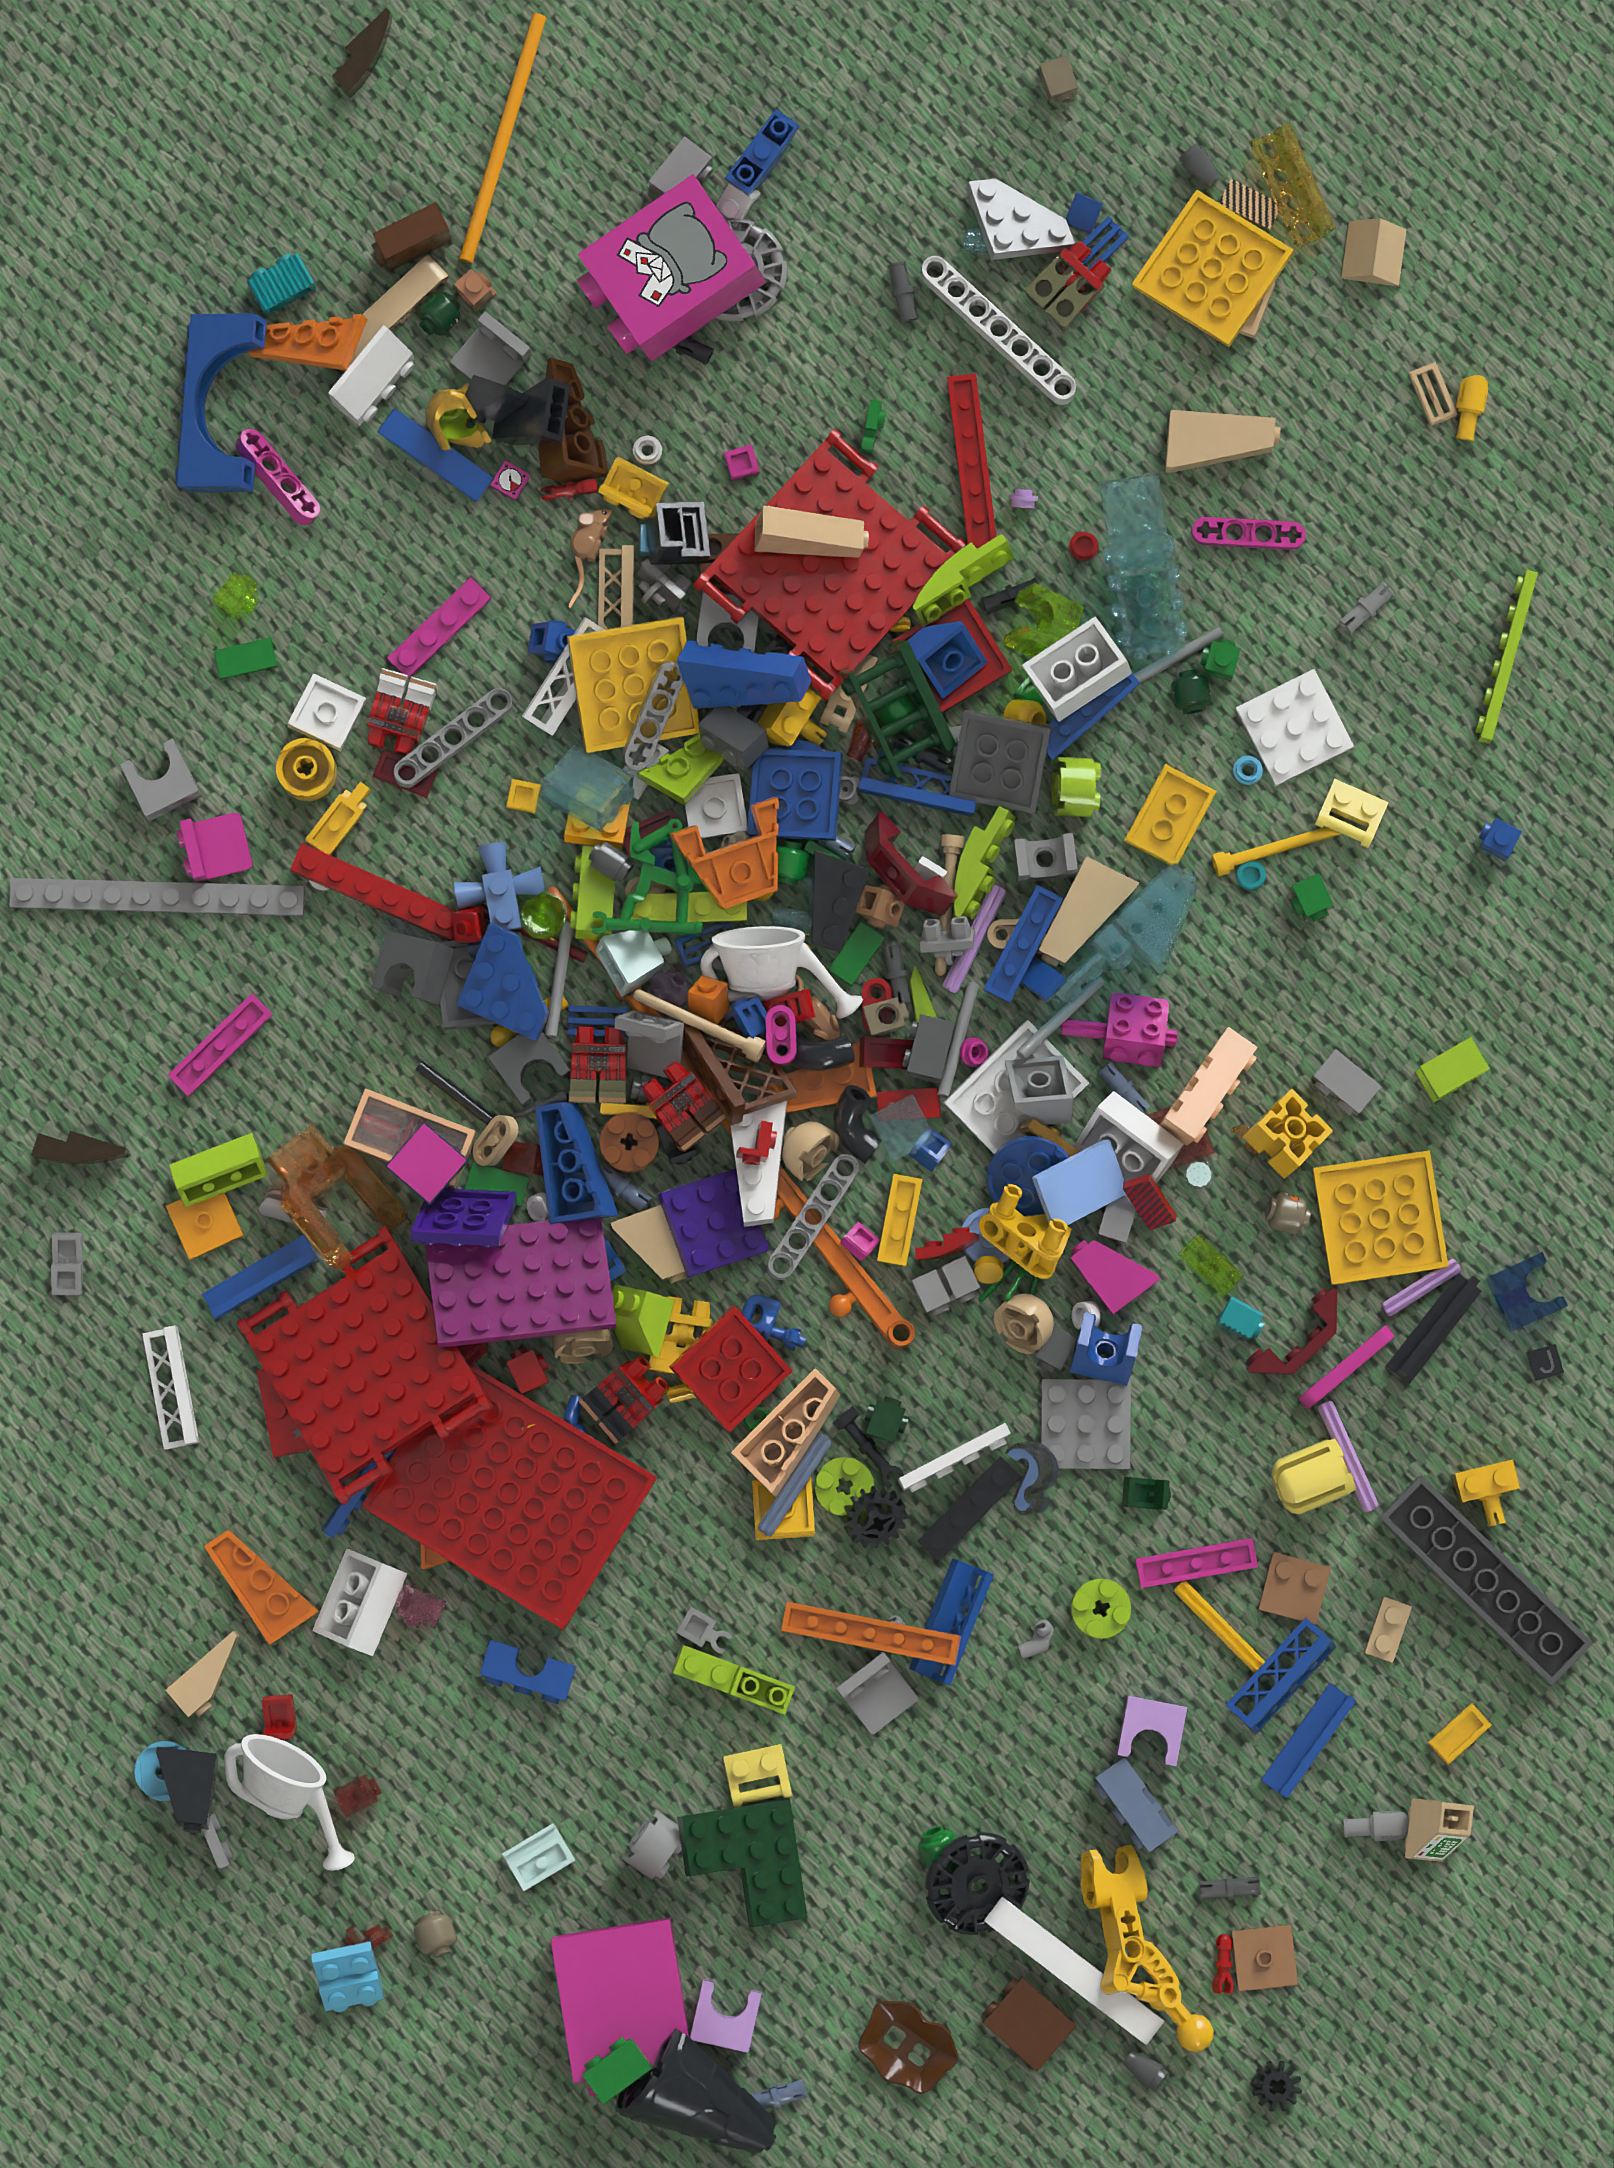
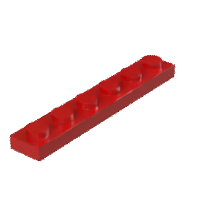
M976 373L948 376L947 385L967 545L972 542L978 549L996 537L977 377Z
M301 843L290 872L445 940H453L454 929L451 913L457 912V910Z

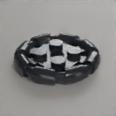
M977 1832V1835L972 1837L963 1835L945 1845L941 1849L942 1854L939 1858L932 1860L925 1879V1889L928 1890L926 1900L933 1916L940 1923H946L950 1930L960 1934L978 1935V1932L987 1930L988 1933L995 1931L984 1920L1000 1898L1004 1896L1014 1906L1022 1908L1028 1895L1030 1880L1027 1878L1026 1872L1029 1869L1021 1851L1014 1844L1009 1845L1006 1842V1838L987 1832ZM979 1848L980 1855L971 1856L970 1849ZM999 1853L1004 1856L1000 1863L996 1860ZM951 1861H953L955 1863L952 1865L950 1872L946 1869V1867ZM1014 1875L1015 1879L1009 1882L1007 1876ZM975 1880H985V1886L981 1890H971L972 1883ZM948 1888L949 1894H940V1889ZM957 1907L962 1909L959 1914H952ZM985 1914L984 1919L977 1920V1915Z

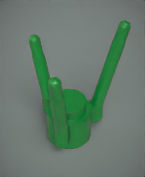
M1012 1260L1003 1271L1002 1279L991 1284L979 1297V1301L983 1302L1015 1269L1018 1275L1004 1298L1005 1301H1009L1023 1278L1031 1279L1032 1274ZM1033 1275L1028 1294L1035 1296L1040 1278Z

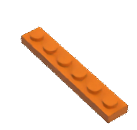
M788 1601L786 1602L781 1631L950 1665H956L961 1640L959 1635Z

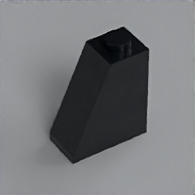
M546 378L523 392V394L529 396L527 402L499 423L494 422L492 439L509 445L562 443L570 385L552 378Z
M157 1747L156 1754L179 1827H183V1831L190 1833H201V1829L209 1830L219 1760L217 1753Z

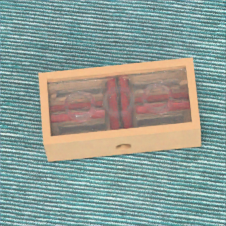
M365 1088L344 1145L389 1162L418 1127L425 1122L468 1159L477 1137V1132ZM464 1167L448 1186L456 1189Z

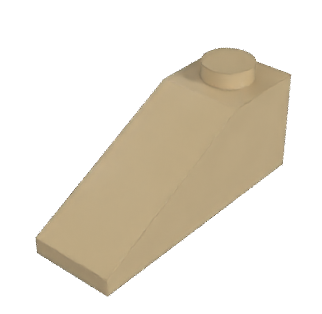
M232 1631L165 1690L188 1717H192L195 1714L199 1718L212 1707L209 1701L215 1696L239 1638V1634L236 1631Z

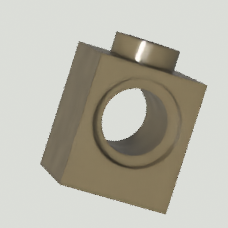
M1068 56L1056 58L1039 65V74L1049 102L1057 101L1058 105L1072 101L1074 95L1078 93V85Z
M897 997L863 1007L870 1037L904 1029V1021L909 1020L905 1003L899 1004ZM884 1009H889L894 1012L896 1018L891 1024H883L878 1018L879 1013Z

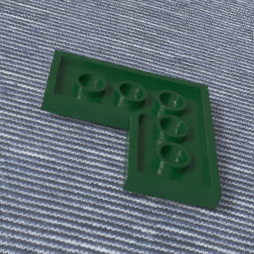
M790 1799L677 1817L686 1877L740 1868L749 1927L808 1918Z

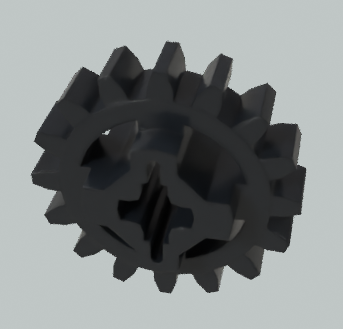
M875 1485L871 1487L869 1493L861 1489V1496L859 1498L855 1496L850 1497L853 1502L852 1506H844L847 1513L842 1516L845 1524L844 1529L855 1544L860 1541L863 1548H866L869 1543H872L874 1548H878L881 1541L889 1545L888 1538L891 1536L898 1538L899 1535L896 1530L905 1529L906 1527L903 1522L904 1519L908 1518L905 1511L906 1506L896 1491L889 1492L886 1486H883L880 1492L877 1491Z

